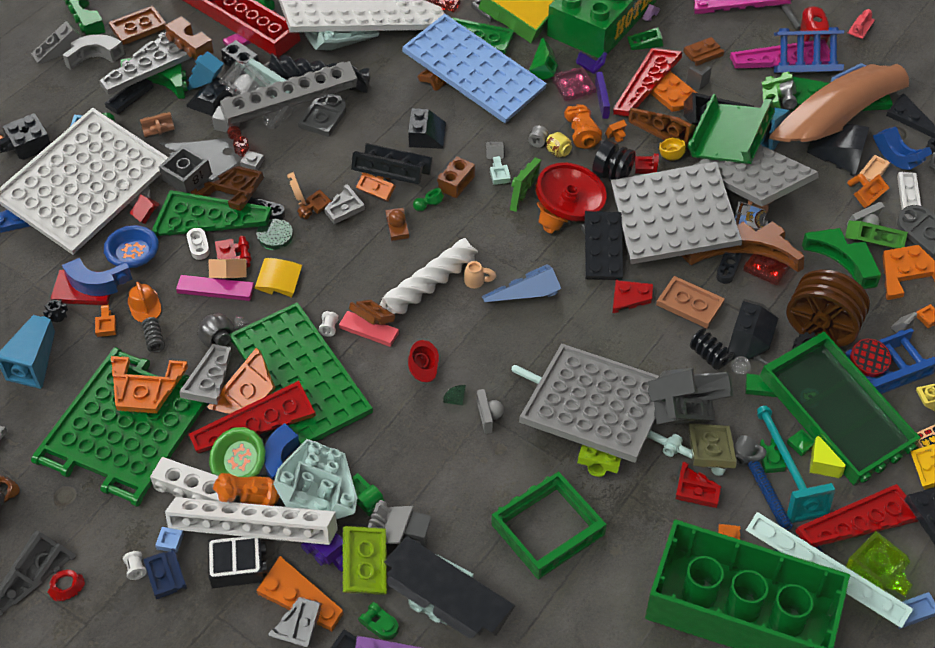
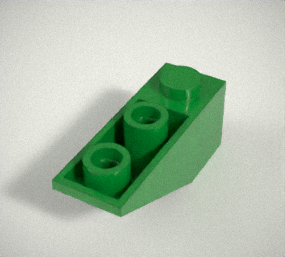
M542 38L529 71L541 80H545L555 75L558 63L553 49Z

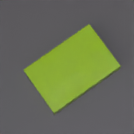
M343 527V593L385 595L387 593V564L384 563L386 560V529Z

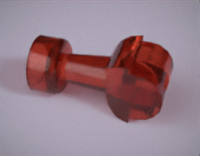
M231 126L227 130V135L233 140L235 154L237 153L238 156L243 157L249 149L248 139L241 136L242 132L238 126Z

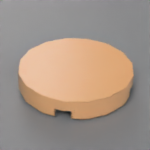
M294 172L289 173L287 177L288 179L292 178L290 185L298 201L301 200L298 203L299 206L307 205Z

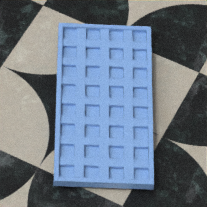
M446 14L438 18L402 48V52L504 123L508 122L540 94L547 85L546 82Z

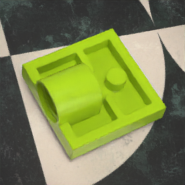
M582 445L577 463L588 466V471L591 475L601 477L605 475L606 471L618 473L621 458Z

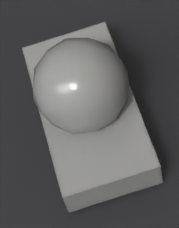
M878 202L852 214L849 220L879 225L880 220L878 216L885 206L882 202Z
M481 389L477 392V405L484 433L489 434L492 433V420L501 418L504 413V407L497 400L488 402L485 389Z

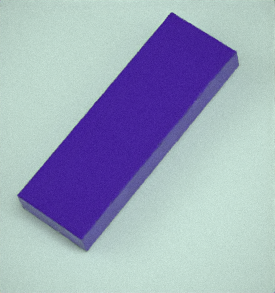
M596 72L595 86L602 119H608L610 103L602 72Z

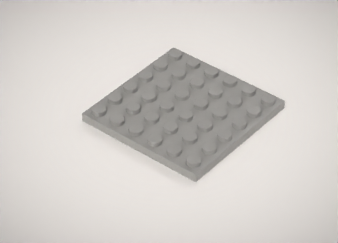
M717 161L611 180L617 211L622 213V231L631 264L742 245L741 236Z
M561 343L521 413L519 423L636 463L656 420L654 416V402H651L648 395V381L656 380L659 376Z

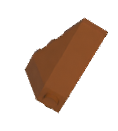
M631 108L629 111V123L663 140L669 138L684 140L685 151L688 150V142L694 135L695 125L681 118L636 108Z

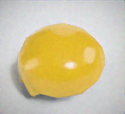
M678 138L666 139L659 145L661 156L669 161L679 160L686 150L684 140L681 141Z

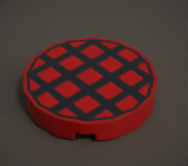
M863 339L854 345L850 353V360L863 375L876 377L886 372L889 368L891 355L883 343L875 339Z

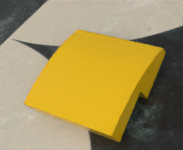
M264 258L254 289L271 295L275 291L292 297L302 265L282 259Z

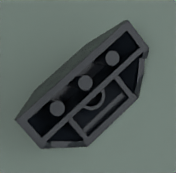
M747 299L743 300L727 354L729 352L734 353L731 360L746 363L751 358L757 357L770 349L779 318L764 304Z

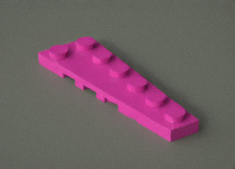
M695 0L694 14L711 13L716 9L729 11L730 8L734 7L745 9L751 5L756 8L791 4V0Z
M820 39V61H822V64H828V61H830V49L825 40ZM814 40L804 42L805 65H812ZM797 43L787 44V62H789V65H795V62H797ZM781 45L731 52L730 59L735 68L779 66V62H781Z

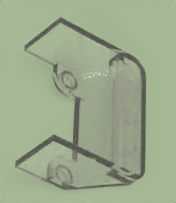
M235 61L219 80L220 84L227 85L225 88L232 94L251 92L259 87L272 85L252 65L240 61ZM284 106L282 110L263 115L265 120L263 123L270 129H276L295 112L297 107Z

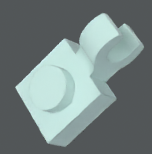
M500 156L493 157V167H490L493 185L511 183L508 166L502 165Z

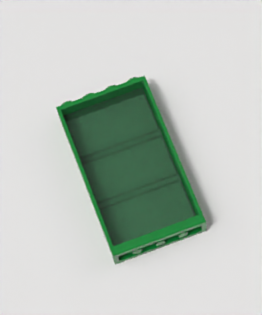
M825 331L763 367L759 377L814 440L820 436L846 465L843 474L853 486L859 482L865 483L872 477L873 473H881L887 468V464H895L903 457V454L907 453L909 455L911 451L917 449L916 444L920 440L919 435Z

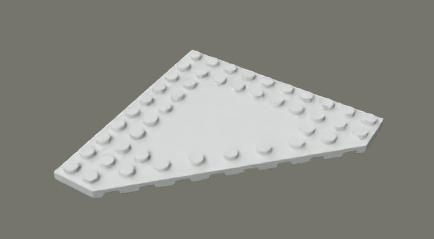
M279 0L290 32L424 30L444 15L441 7L425 0Z

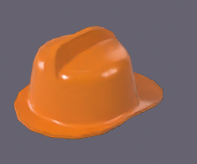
M541 202L537 203L541 210L539 223L549 234L560 230L565 222L568 223L566 219L549 212Z
M136 282V286L130 290L128 305L133 318L138 322H143V320L149 317L158 318L162 310L156 291L147 284Z

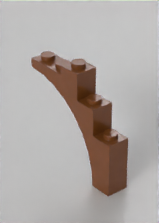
M744 221L738 224L737 227L742 245L681 255L690 265H693L703 259L726 252L752 253L774 258L787 264L797 272L804 269V255L801 251L796 250L788 240H785L784 229L773 221L756 232L753 227L748 226Z

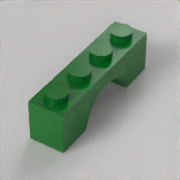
M64 0L65 5H68L70 14H73L76 24L79 23L78 26L81 33L84 32L86 36L105 33L103 20L98 11L85 10L90 5L89 0Z

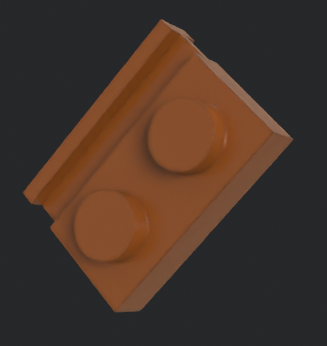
M712 37L684 47L683 51L692 62H695L696 66L724 56V50L720 49L719 44Z
M372 300L357 301L356 304L350 302L349 310L373 325H385V323L394 322L395 314Z

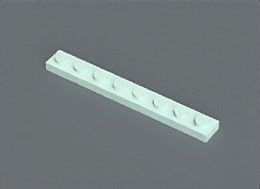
M757 512L746 531L781 553L850 574L846 594L900 628L903 627L913 608Z

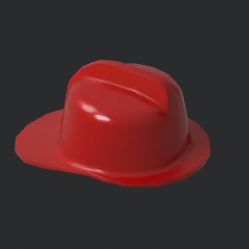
M419 340L410 349L408 356L409 370L413 377L420 382H431L437 374L439 354L437 348L431 342Z

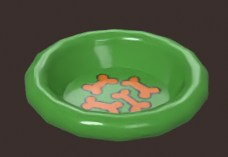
M235 427L223 432L215 440L210 451L209 466L211 473L217 476L221 473H229L237 477H257L265 463L266 450L263 440L255 431L246 427Z

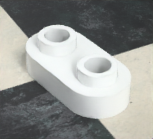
M201 228L189 230L187 239L192 257L197 260L205 259L208 257L210 250L204 230Z

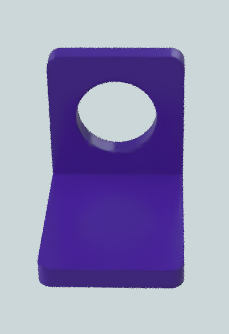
M579 52L576 64L595 74L604 65L607 53L604 52L595 61L586 54Z

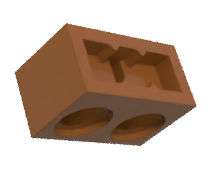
M456 157L448 164L446 170L439 174L437 179L438 188L443 193L457 199L475 177V164Z

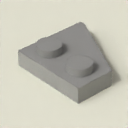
M348 184L343 187L344 190L341 194H337L333 201L325 207V214L333 224L365 210V205Z

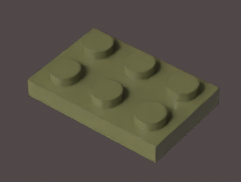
M689 424L688 433L694 466L720 467L723 469L736 468L737 461L730 426Z

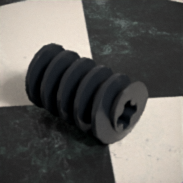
M702 328L691 339L690 348L695 350L698 355H701V358L706 360L708 364L712 365L713 369L718 370L730 362L734 353L729 352L726 354L728 348H722V342L716 344L717 338H711L712 334L710 332L705 334L706 328Z

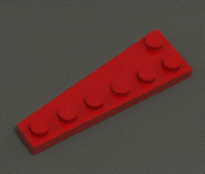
M651 48L613 108L614 114L629 116L631 108L637 109L670 70L677 65L678 61L682 58V51Z
M297 381L190 433L189 437L196 452L199 454L211 450L215 440L223 432L232 428L246 427L257 434H262L277 429L284 423L290 425L315 417L316 414L300 381Z
M895 484L797 527L795 532L800 539L816 547L918 522V519L904 500L906 494Z

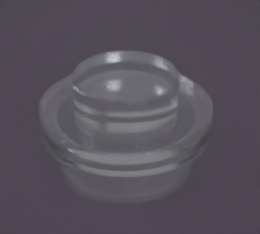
M742 356L735 358L731 363V370L737 375H746L751 369L749 360Z

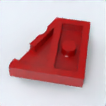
M616 280L612 313H617L619 309L625 307L632 309L639 305L650 304L652 302L653 284Z
M683 462L675 499L717 508L721 486L714 481L708 480L701 472L697 474L688 467V463Z

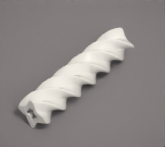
M466 238L459 240L452 248L442 252L439 257L431 260L410 278L402 281L398 287L387 292L382 298L380 306L393 314H405L409 303H420L422 294L433 293L436 283L445 284L448 282L450 273L459 274L464 263L475 261L474 255L478 251L469 244Z

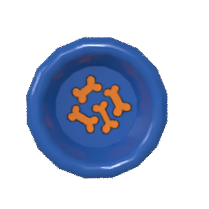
M139 225L125 226L117 229L109 235L104 243V255L107 260L115 266L127 263L129 268H137L148 263L154 258L159 249V240L156 234L147 227Z

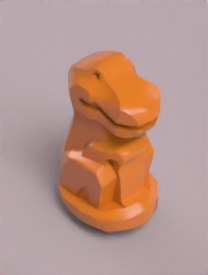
M581 104L566 108L564 117L568 122L572 123L574 145L582 149H588L599 144L602 140V131L592 120L591 110Z
M221 473L213 485V490L217 492L219 501L233 502L237 495L240 496V502L247 504L274 506L279 500V494L273 485L274 480L270 477H237L229 473Z

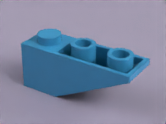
M208 51L203 56L200 55L196 59V65L191 71L193 74L188 79L190 83L187 89L191 90L211 83L221 72L224 63Z

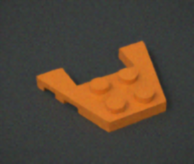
M919 245L885 250L883 252L887 300L904 296L905 292L899 283L901 281L930 276L935 281V260Z
M111 356L117 411L157 413L188 369L187 361L169 360L165 377L127 374L130 365L129 357Z

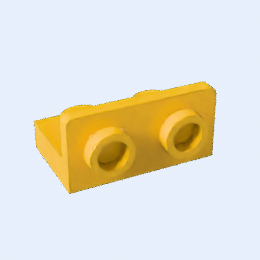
M935 444L911 451L923 489L935 487Z

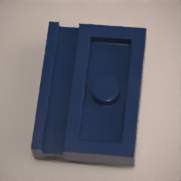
M174 549L167 553L163 552L143 559L156 599L176 593L177 590L182 588L187 589Z

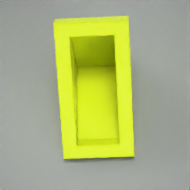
M820 436L816 437L812 448L809 472L835 478L842 477L846 465Z

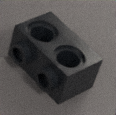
M237 40L221 49L222 61L237 73L245 74L247 64L251 58L259 62L258 55Z

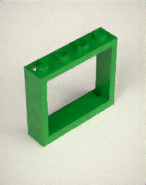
M559 471L551 477L547 476L540 484L531 486L526 493L514 497L510 503L504 507H499L498 511L492 514V526L538 580L603 537L607 525ZM555 490H558L589 527L536 561L505 523Z

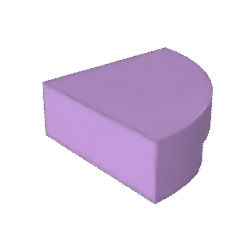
M649 4L642 19L646 21L652 20L651 17L653 15L656 16L660 8Z

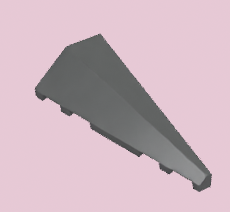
M35 530L0 584V616L9 607L18 603L42 584L51 574L60 570L61 566L74 559L76 555L40 531Z

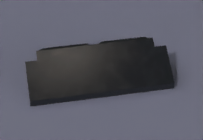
M408 536L384 561L385 564L392 568L387 573L389 576L387 583L390 587L422 608L432 604L435 606L433 608L434 616L470 639L474 638L476 634L480 636L484 628L497 636L515 608L513 603Z

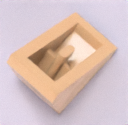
M208 259L209 278L247 277L246 259Z

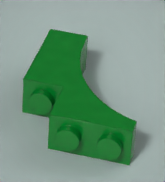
M132 58L121 59V67L125 60L129 61ZM181 64L172 66L147 78L153 83L170 89L178 99L185 98V91H188L187 82L184 81L187 80L186 70H182Z
M840 228L805 233L802 243L804 251L816 252L835 260L864 289L878 286L881 273L866 242L847 244Z

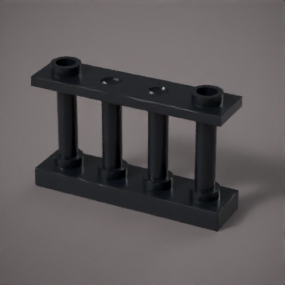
M366 143L364 153L353 152L351 170L420 184L422 173L427 175L431 173L433 157Z

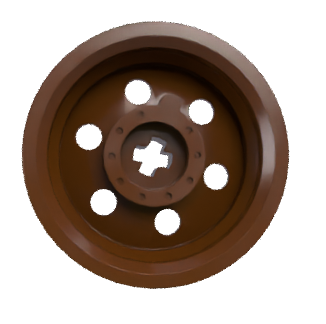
M814 270L801 278L787 305L786 314L789 323L799 334L802 333L804 335L805 332L809 334L814 332L817 336L825 331L835 344L841 347L852 343L858 336L869 312L870 300L864 288L851 277L833 270Z

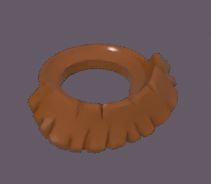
M0 476V485L2 483L8 485L7 494L4 497L5 503L10 498L16 497L20 489L13 480Z

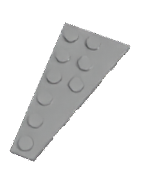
M162 32L158 35V39L150 41L134 53L131 60H125L122 63V67L118 70H112L99 80L100 85L110 95L192 57H189L185 51L179 49L172 41L170 42L166 34Z

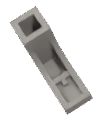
M89 35L71 42L72 48L63 54L66 67L71 70L90 57H103L113 63L125 53L120 40L107 35Z

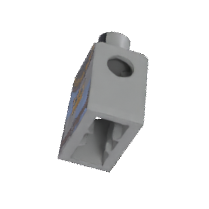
M738 201L735 215L737 225L744 221L748 226L753 227L756 232L771 223V221L765 220L766 210Z

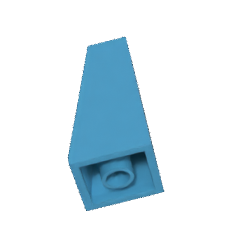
M33 315L0 350V369L5 380L39 389L43 387L55 333L51 319L45 316Z

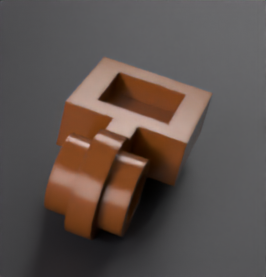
M319 189L306 198L308 206L302 205L297 211L298 215L306 220L312 215L313 212L311 210L319 214L332 201Z

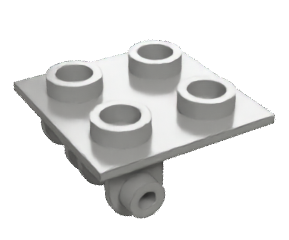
M380 500L379 503L375 504L374 513L371 515L372 519L369 520L368 528L386 529V544H399L402 541L414 507H387V503Z

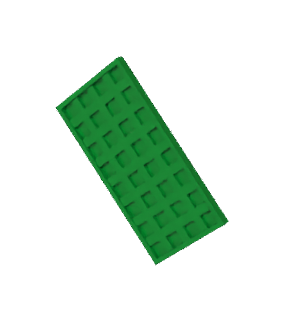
M298 302L229 334L231 341L244 361L256 348L261 351L275 386L272 393L300 381L316 414L315 417L287 425L298 435L300 445L306 439L318 441L373 413V408Z

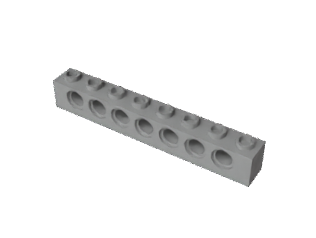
M350 61L340 62L335 66L323 67L319 71L307 72L303 76L291 77L286 81L275 82L267 87L262 86L251 92H242L238 96L226 97L220 101L221 111L227 126H231L355 87L357 77Z

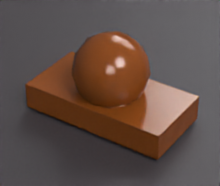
M404 209L385 210L391 241L409 238Z

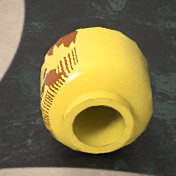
M561 132L550 134L546 140V149L557 158L566 157L572 150L571 140Z

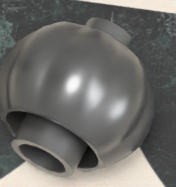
M211 314L201 321L198 337L209 348L212 344H215L211 339L216 342V345L226 346L231 341L229 334L234 332V325L223 314Z

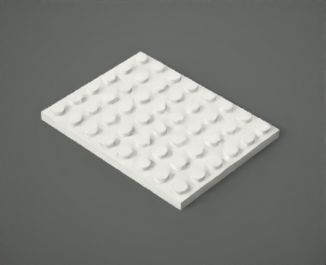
M91 108L0 187V205L74 255L161 174L158 166L168 157L96 109Z

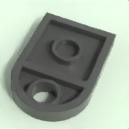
M335 94L315 99L298 122L299 128L329 137L345 115L346 105L344 99Z
M920 205L905 207L897 219L899 230L908 232L907 238L915 245H919L931 257L935 256V214ZM905 214H911L914 219L906 218Z

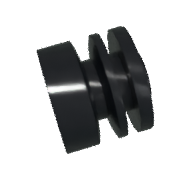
M605 140L596 153L592 172L602 178H606L609 175L610 181L626 178L633 168L636 152L632 149L628 150L624 146L619 149V144Z

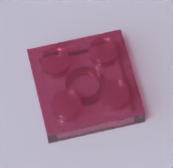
M583 67L557 73L552 77V81L565 101L596 93V87Z

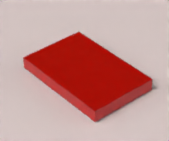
M59 270L51 295V300H62V303L108 305L110 295L91 296L77 291L67 280L64 270Z

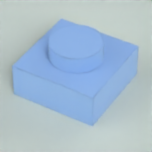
M162 527L155 545L156 549L168 552L174 549L175 553H177L184 535L183 531Z

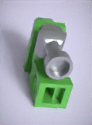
M789 71L783 72L781 77L778 78L773 76L765 78V81L762 82L763 102L765 99H772L774 108L782 109L780 98L784 97V108L793 109L796 107L797 101L795 96H793L796 94V85Z

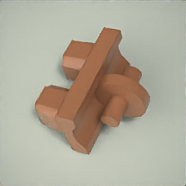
M170 112L140 120L144 137L155 134L162 135L163 132L175 129Z

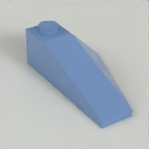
M546 264L526 273L525 279H515L509 283V287L501 286L483 295L482 299L484 302L546 295L551 297L558 293L557 290H560L561 287L553 268Z

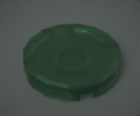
M282 219L269 220L267 226H259L256 233L260 245L270 250H278L282 246L286 247L293 239L292 226Z

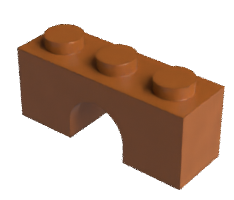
M179 17L165 25L167 39L176 44L179 49L185 51L189 57L196 60L207 51L211 54L214 53L212 39L202 32L193 35L191 24L183 17Z

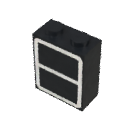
M244 536L208 540L209 580L211 587L220 588L262 583L264 574H268L267 561H263V555H267L266 542H262L261 538Z

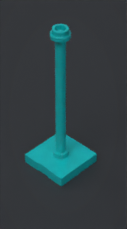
M766 405L757 409V416L760 420H764L799 489L791 493L787 511L788 519H790V522L795 523L829 514L835 493L833 484L829 483L807 488L771 418L772 410Z

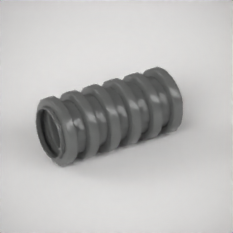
M155 317L146 318L142 322L147 349L150 352H159L165 347L159 320Z

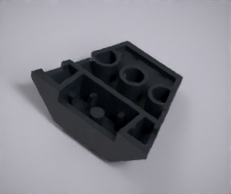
M845 124L842 131L810 141L807 153L825 162L830 161L837 165L836 168L840 170L843 168L851 172L850 175L855 177L869 127Z

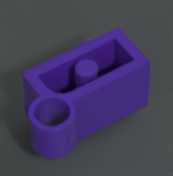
M335 533L330 545L302 542L301 547L307 554L311 553L314 555L315 560L321 566L329 565L333 562L336 568L343 572V538Z

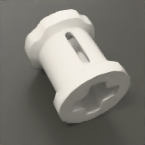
M326 311L322 313L323 321L318 331L323 336L331 337L336 332L335 324L338 322V315L334 312Z
M132 551L123 556L124 564L127 565L128 569L127 578L130 580L143 578L147 573L141 561L142 554L139 551Z

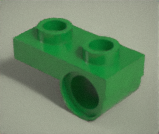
M357 473L352 477L357 495L356 504L370 516L374 513L375 504L379 503L380 500H385L376 486L373 484L369 485Z

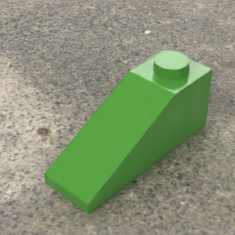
M849 220L845 238L896 249L905 247L908 232L867 222Z

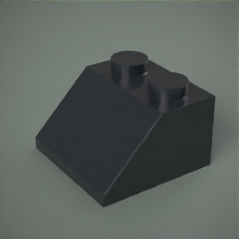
M216 77L211 83L203 85L186 104L187 108L213 116L218 106H220L221 100L226 97H233L230 81Z
M412 108L408 131L409 147L443 149L446 122L429 109Z

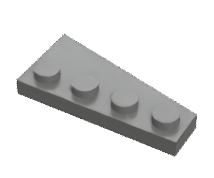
M212 344L179 391L180 398L218 405L231 357V347Z

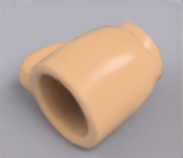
M477 261L468 263L465 268L464 282L469 288H479L484 282H491L496 278V273L493 270L483 268Z

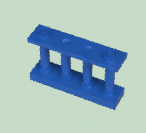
M829 27L828 31H789V28L779 29V32H775L774 36H781V62H779V66H774V73L787 71H844V64H838L837 35L844 34V30H839V27ZM804 35H814L812 65H805ZM821 35H830V61H828V64H822V61H820ZM788 36H797V62H795V65H789V62H787Z
M912 328L898 331L892 336L878 340L888 348L892 360L900 369L895 372H890L887 369L882 374L883 376L877 379L865 376L881 394L930 376L935 372V357L927 360L923 359L911 344L910 339L914 332ZM903 345L916 364L906 365L894 348ZM852 349L848 350V351L845 353V355H846L849 359H850V353H851Z

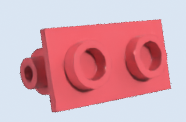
M870 9L864 10L847 34L863 39L875 19H872V11Z

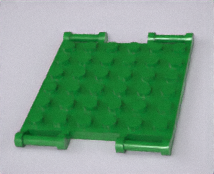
M115 347L35 451L31 462L56 470L65 477L71 475L75 465L106 477L101 485V492L105 494L111 493L130 501L131 505L138 507L152 485L150 476L162 457L170 459L207 403L180 398L179 391L189 379V376L184 374L157 413L117 411L111 356L129 357L130 363L136 365V367L129 365L127 374L157 375L146 371L150 366V360L137 358ZM46 453H49L53 456L65 460L66 462L63 465L54 460L44 457V455ZM116 481L135 489L136 492L134 494L113 486Z

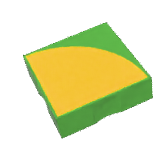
M481 0L478 8L496 21L513 29L514 33L529 43H532L548 22L549 5L554 0Z

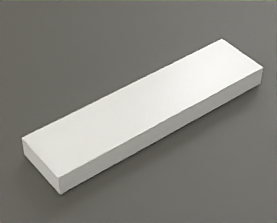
M898 172L897 178L902 210L910 205L921 206L917 173ZM905 214L906 218L914 219L911 214Z

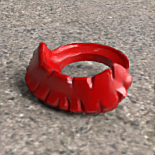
M73 570L59 571L50 580V588L47 591L49 596L58 602L74 597L85 585L83 575L77 574ZM65 576L73 578L70 588L62 590L56 587V583L60 578Z

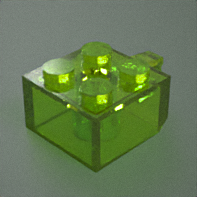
M877 531L849 557L846 564L848 569L885 592L890 588L905 596L913 586L904 575L910 564L908 556Z

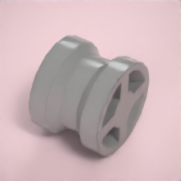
M534 126L528 141L534 147H542L549 132L543 126Z

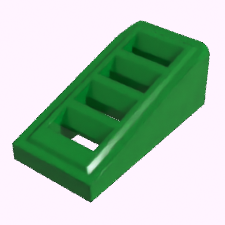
M659 27L627 37L631 50L664 46Z

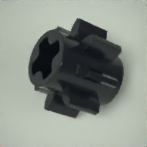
M51 300L47 305H44L46 310L43 311V314L51 319L52 322L58 323L67 318L66 312L68 308L66 304L62 303V300Z

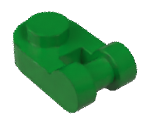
M372 602L368 606V611L365 614L362 613L358 618V621L381 639L390 640L398 634L397 620L382 610L375 602ZM374 616L379 618L376 623L372 621Z

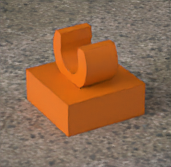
M621 120L609 125L605 132L607 138L614 137L617 143L623 141V137L626 136L624 132L627 126L626 122Z

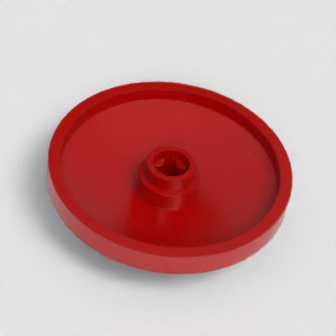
M563 162L549 165L542 170L536 182V194L541 204L552 214L566 220L584 221L585 211H602L606 202L607 193L600 178L589 169L577 164Z

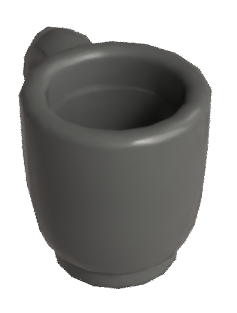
M745 435L739 436L734 444L736 465L744 466L749 461H760L767 454L764 447L759 446L756 441Z

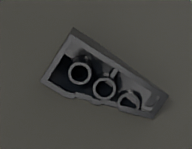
M692 92L684 101V117L691 124L698 125L701 115L706 110L707 102L710 101L712 96ZM717 98L718 104L754 107L749 104Z

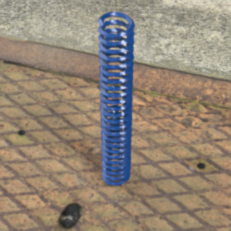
M750 461L748 467L752 475H754L753 477L758 483L772 513H774L773 515L779 526L786 528V530L793 527L792 522L788 519L786 511L782 508L783 505H781L780 500L776 497L777 494H775L773 486H771L770 481L766 478L767 475L762 470L763 467H761L760 462L752 463Z

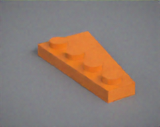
M281 556L256 590L258 595L288 610H291L292 605L299 597L322 603L317 624L330 631H333L343 615V610Z

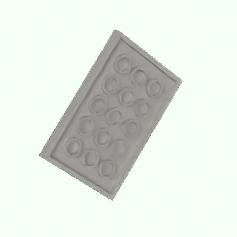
M762 145L759 146L751 164L702 159L694 164L699 165L717 161L725 188L761 207L818 178V171Z

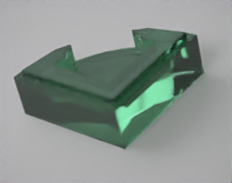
M458 385L449 389L443 397V403L463 405L466 385Z

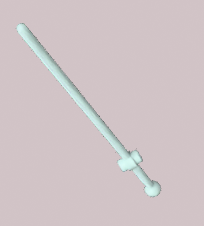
M517 365L512 366L511 370L514 373L539 384L542 377ZM650 431L647 438L664 445L663 452L665 455L672 457L674 454L680 453L693 460L691 449L682 446L683 439L681 436L673 434L671 437L666 438ZM709 467L716 476H722L726 469L720 467Z

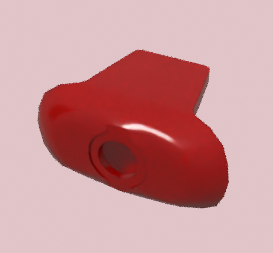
M812 6L804 9L800 31L829 30V22L822 8ZM819 17L821 22H816L813 18ZM804 35V42L809 41L810 36L814 37V35ZM821 35L820 39H824L827 43L830 35Z

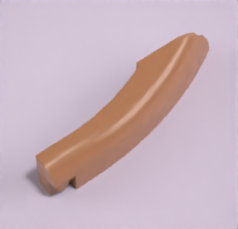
M870 64L849 72L827 84L805 100L771 133L770 139L783 142H807L842 131L846 123L874 101L887 94L909 87L908 74L899 64L891 66Z

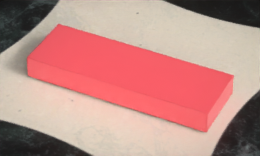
M350 311L346 312L339 323V328L389 347L392 346L399 334V329L386 324L373 325Z

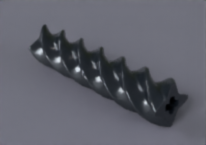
M272 53L268 69L284 79H289L291 77L303 76L307 72L319 71L323 67H332L337 63H331L326 66L319 60L310 63L305 58L293 60L287 55L277 58ZM352 66L357 77V84L355 87L347 90L358 89L361 92H367L371 79L370 69L364 68L359 71L356 67Z

